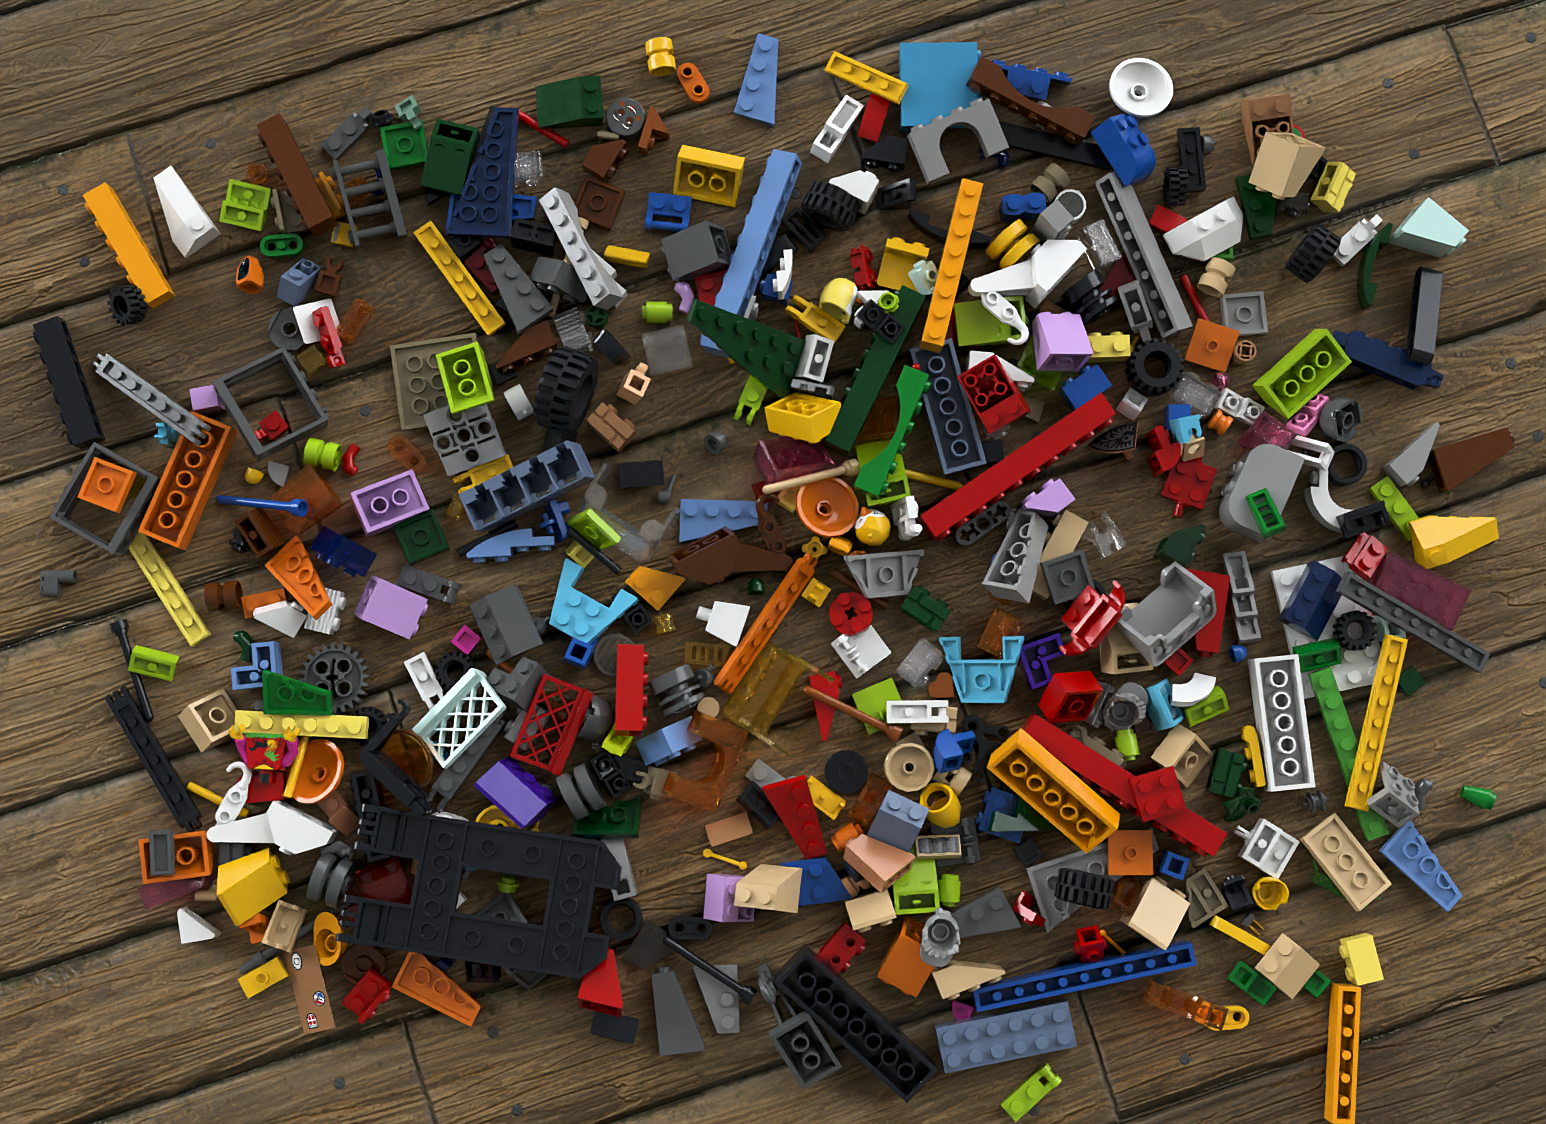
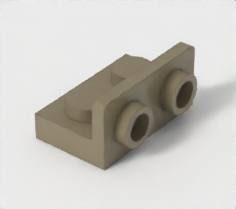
M272 190L274 197H271V204L277 212V217L275 218L277 230H280L283 234L307 232L301 223V220L304 219L302 214L298 215L292 205L295 202L293 196L289 197L286 191Z

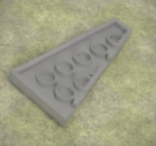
M1148 828L1145 830H1152L1154 854L1159 850L1153 829ZM1107 842L1098 844L1087 854L1083 850H1079L1025 868L1040 915L1046 919L1044 927L1047 933L1061 921L1067 919L1077 909L1083 907L1082 905L1060 900L1054 896L1059 869H1076L1109 877L1114 881L1124 876L1107 875Z

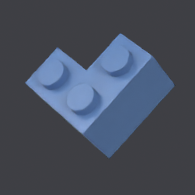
M280 642L251 643L253 666L231 668L233 690L241 691L263 688L262 671L264 669L283 675Z
M692 716L664 727L635 743L645 765L655 763V766H658L668 761L667 756L670 760L681 755L680 750L682 749L684 753L695 749V743L703 739Z

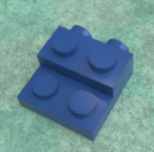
M990 787L989 791L986 790L982 799V803H985L983 811L978 812L975 824H978L977 829L1020 843L1023 831H988L992 812L997 811L1014 817L1019 796Z

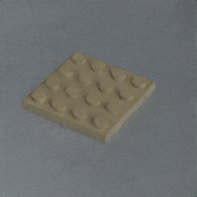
M476 333L390 345L402 431L428 428L423 415L449 405L436 354L478 342ZM462 413L453 414L452 417L459 420L462 418ZM485 413L481 416L475 417L471 419V421L486 416L487 414Z

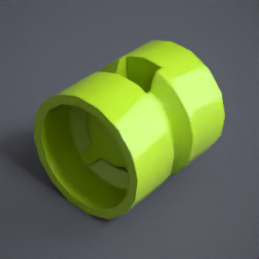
M309 438L305 446L303 462L305 465L319 467L321 465L323 469L335 472L341 461L342 445L333 442L325 444L323 440Z

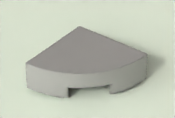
M268 461V472L271 479L279 486L285 488L291 467Z

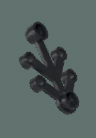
M969 715L963 719L961 729L962 732L972 731L980 745L976 766L971 776L974 781L980 782L985 778L984 767L986 757L990 760L991 754L1002 745L1001 743L987 741L982 733L994 734L999 739H1005L1009 736V729L1006 726L996 727L983 724L979 717ZM970 722L975 723L976 728L974 730L968 728ZM1001 728L1006 730V735L1003 737L998 734ZM969 752L970 758L968 761H964L962 759L963 763H969L972 761L973 754L971 752ZM976 771H980L982 773V777L980 779H976L974 777ZM1000 780V785L1002 786V788H1004L1005 790H1012L1002 780Z

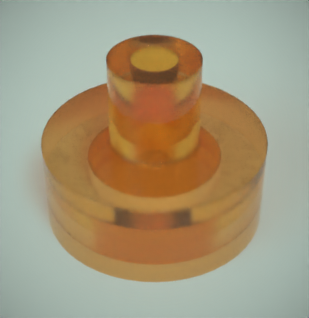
M359 175L351 180L346 188L364 185L368 182ZM368 193L360 194L359 196L364 198Z

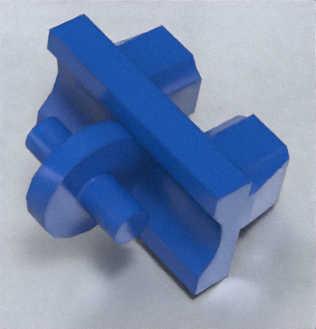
M549 501V504L545 506L547 513L541 515L544 522L538 526L540 530L547 529L549 535L555 533L558 542L565 541L569 537L566 533L571 527L567 522L564 523L562 515L568 514L570 507L567 501Z

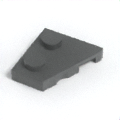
M798 377V379L792 380L790 391L832 400L835 387L813 383L808 379Z

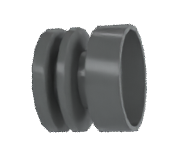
M689 663L671 670L648 683L653 696L662 694L665 696V699L660 701L658 706L662 707L666 704L670 706V708L662 711L663 717L680 714L696 706L701 699L705 698L703 692L693 696L692 692L700 688L699 684L689 686L687 683L695 677Z

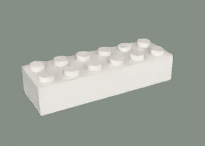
M1298 654L1249 659L1248 667L1256 730L1266 781L1264 791L1273 792L1315 787Z

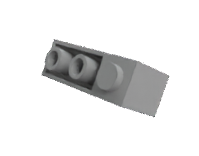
M601 838V841L607 845L622 867L619 891L612 890L614 901L636 896L638 892L624 838Z

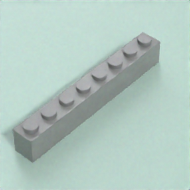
M1116 172L1108 173L1095 182L1134 275L1139 281L1144 298L1162 339L1178 335L1193 327L1132 185L1125 187Z

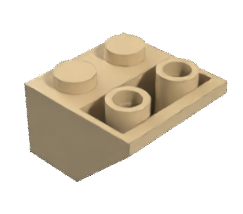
M888 889L883 893L876 890L856 896L853 899L844 900L853 931L865 932L871 929V925L879 923L880 926H885L893 923L892 919L897 918Z

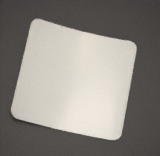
M328 298L293 308L304 343L309 344L320 341V333L313 323L312 312L324 306L329 307L338 336L342 335V329L331 299Z

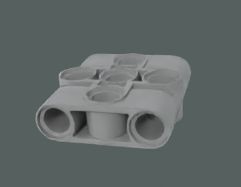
M487 404L461 412L462 418L459 420L452 417L449 405L423 415L434 441V448L439 453L447 476L506 455L496 429V423L492 419ZM485 413L487 414L486 416L471 421V419L475 417L481 416ZM480 423H489L491 430L483 432L480 429ZM450 427V429L445 430V431H442V432H440V433H438V434H435V433H434V432H437V431H440V430H443V429H445V428ZM465 429L469 431L470 439H462L459 435L460 430ZM495 435V437L480 442V440ZM439 438H448L450 446L442 447L439 443ZM458 449L457 451H454V452L449 453V454H447V455H443L444 453H447V452H450V451H453V450ZM469 450L477 451L479 456L477 460H471L468 457L467 453Z

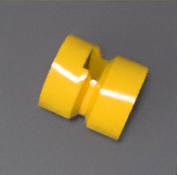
M658 37L646 41V55L650 58L647 61L649 74L652 76H667L674 73L676 65L675 58L672 56L674 53L672 40L667 37Z

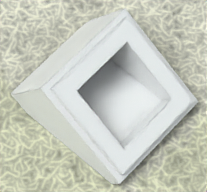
M1129 388L1116 410L1129 419L1135 420L1148 399L1134 389Z

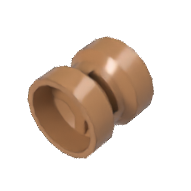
M1243 340L1235 345L1230 358L1232 362L1240 366L1251 361L1257 353L1255 344L1251 341Z
M851 876L841 879L852 899L858 896L861 889L867 890L871 887L866 879L857 883L853 881Z

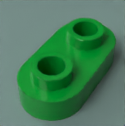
M294 233L268 235L260 242V250L268 258L295 257L302 254L305 249L303 239ZM293 243H297L295 249H291ZM272 245H276L274 251H270Z

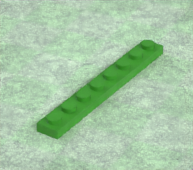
M1326 667L1309 673L1308 677L1347 788H1349L1358 743L1331 667ZM1369 807L1368 812L1355 809L1365 840L1370 841L1389 834L1384 817L1371 807Z

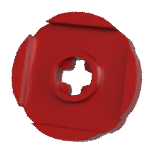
M841 593L830 606L829 616L831 624L838 633L844 634V636H857V634L868 630L872 624L873 611L871 603L859 593ZM854 609L857 616L849 620L848 615L845 613Z

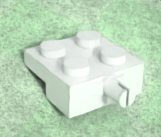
M1259 818L1254 828L1250 831L1238 825L1236 827L1238 830H1234V834L1245 840L1237 856L1269 876L1279 879L1300 841L1263 818Z

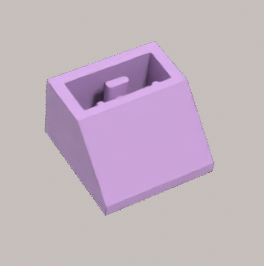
M1060 478L1055 482L1053 479H1050L1038 489L1040 491L1039 494L1033 492L1021 501L1023 506L1019 510L1036 512L1039 516L1053 517L1073 502L1075 498Z
M707 874L703 919L719 922L754 921L755 908L734 906L736 884L745 876Z

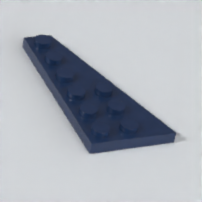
M496 107L486 131L487 135L483 145L480 146L477 160L475 164L473 163L462 190L459 204L454 210L451 224L445 232L447 236L511 238L519 122L518 108Z

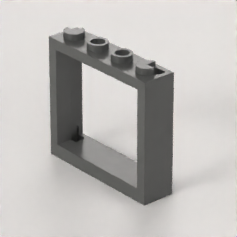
M285 347L213 381V389L257 462L328 426L329 416L324 406L320 407L317 402L319 398L313 388L309 389L306 384L308 381L306 375L302 370L298 371L295 366L297 362L294 355L292 356L290 352L288 353ZM282 362L317 421L262 447L228 388Z
M93 442L89 451H86V456L82 463L75 469L72 480L65 486L63 495L59 502L54 505L55 508L49 518L108 552L123 557L138 533L161 478L105 446ZM105 456H108L147 478L111 542L106 541L69 519L80 500L77 496L94 457L103 460Z

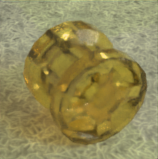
M674 613L653 617V622L657 626L655 630L656 635L677 630V626L673 622Z

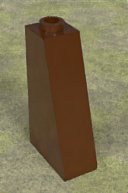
M1508 427L1431 450L1428 460L1436 477L1435 481L1439 493L1455 488L1515 448L1513 444L1514 437L1509 432Z

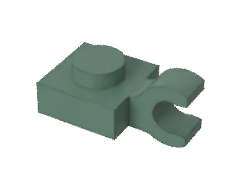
M413 95L395 105L403 122L409 120L415 130L423 126L417 116L422 110Z

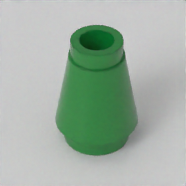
M1466 785L1462 787L1460 793L1461 798L1483 810H1491L1493 808L1497 795L1491 789Z

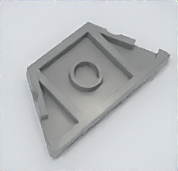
M924 549L844 556V560L865 598L908 595L912 587V580L918 571L916 567L920 556L924 555Z

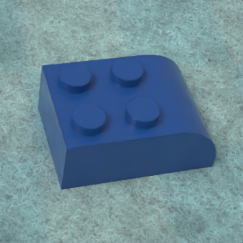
M1128 113L1109 117L1091 132L1125 187L1146 180L1152 174L1156 162L1148 137L1137 126L1138 123L1135 117Z

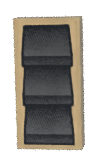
M960 834L917 836L915 839L917 860L961 858Z

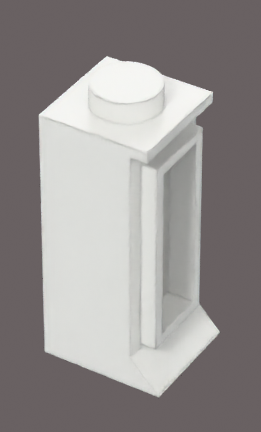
M1279 431L1277 437L1272 441L1273 445L1289 451L1290 445L1321 453L1318 459L1292 452L1305 458L1303 464L1320 468L1326 472L1335 453L1329 443Z

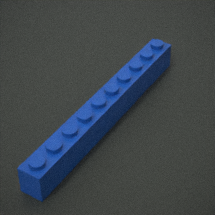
M1184 940L1170 943L1166 951L1156 946L1104 957V959L1096 962H1081L1001 979L994 983L980 984L981 987L971 991L974 1008L977 1012L1192 967L1196 966L1197 963L1192 943Z

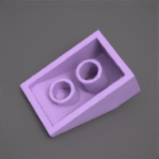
M413 469L350 493V500L366 537L390 529L395 524L429 510Z

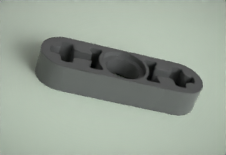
M1003 501L996 502L961 526L955 533L956 542L961 546L972 544L1004 522L1011 514L1010 506ZM997 506L1000 509L1004 507L1006 510L1004 512L1005 517L998 515L994 518L997 522L994 524L987 512L993 515L997 511ZM979 518L988 520L989 526L986 530H981L977 527V520ZM972 524L973 529L979 535L976 536L974 532L968 537L970 541L961 540V531L965 533L970 531L972 528L969 525Z

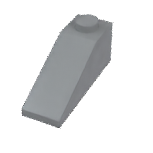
M1437 422L1428 426L1383 467L1384 471L1399 487L1404 485L1411 486L1419 479L1418 474L1424 469L1440 427Z

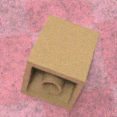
M1265 132L1249 183L1256 185L1255 189L1259 191L1273 193L1272 197L1280 200H1285V197H1295L1320 159L1325 147L1292 133Z
M760 864L737 882L734 906L798 913L802 868Z
M1148 876L1120 918V921L1166 951L1190 903L1185 900L1186 895L1179 890L1174 889V891H1171L1167 888L1168 883L1160 877L1156 876L1154 879Z

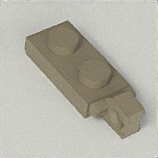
M1079 725L1074 727L1070 733L1071 737L1124 769L1127 763L1123 759L1124 755L1114 748L1110 751L1104 747L1106 743L1096 736L1093 739L1090 738L1086 728Z

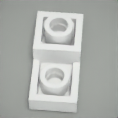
M792 249L784 250V258H780L781 271H776L777 279H773V291L778 292V300L784 298L790 285L793 267Z
M1222 388L1214 405V408L1217 410L1220 409L1226 415L1253 427L1257 426L1265 407L1252 399L1243 398L1228 388Z

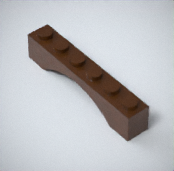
M982 56L977 61L965 85L973 93L988 97L992 103L1007 107L1010 112L1026 117L1033 124H1040L1048 132L1059 134L1072 144L1079 145L1083 141L1095 118L1093 114L1077 106L1053 108L1029 100L1010 84L999 65Z

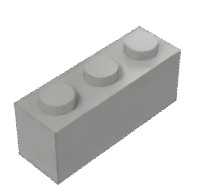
M1056 199L1040 213L1031 232L1038 237L1042 244L1047 240H1065V237L1069 234L1068 232L1073 228L1071 224L1074 217Z

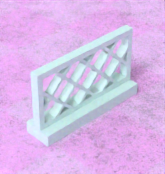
M471 668L412 729L416 736H420L443 769H448L507 708L486 680L488 677L483 671ZM483 685L484 696L476 697L477 689ZM466 701H470L469 712L461 713L462 705ZM476 701H483L482 713H474ZM489 701H494L498 706L492 713H487ZM451 716H455L454 728H446L447 720ZM461 716H468L467 728H459ZM474 716H481L480 725L477 728H473ZM437 731H440L439 744H434L430 738ZM446 732H453L452 744H444ZM459 732H466L465 741L462 744H457ZM444 747H451L450 756L445 760L443 757Z

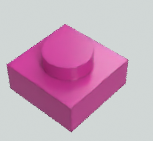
M464 624L450 642L469 656L482 638Z

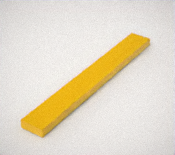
M1384 634L1344 805L1346 807L1369 811L1367 799L1372 797L1408 639Z

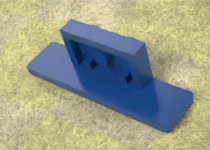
M992 61L1001 67L1003 73H1007V79L1010 84L1027 98L1046 101L1050 82L1070 85L1072 82V78L1068 77L1067 73L1055 72L1054 75L1047 73V70L1042 68H1034L1033 71L1026 69V66L1021 64H1013L1012 67L1005 65L1004 61Z

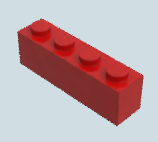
M617 644L615 736H642V730L647 728V716H642L643 708H647V695H643V686L647 687L648 673H643L644 665H648V652H644V645Z

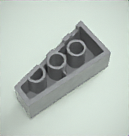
M1018 510L982 582L994 597L1030 603L1048 530V525L1036 512Z

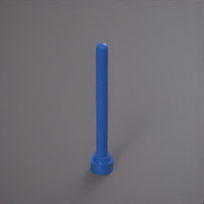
M224 495L216 497V502L219 504L289 511L293 516L304 517L308 512V503L304 499L282 502Z

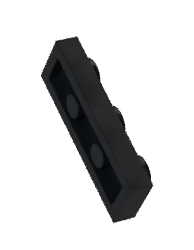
M1200 127L1179 128L1176 131L1180 167L1185 166L1187 169V180L1189 181L1187 193L1204 192L1206 190Z

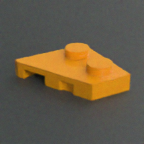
M638 566L626 579L625 583L658 611L686 579L681 576Z

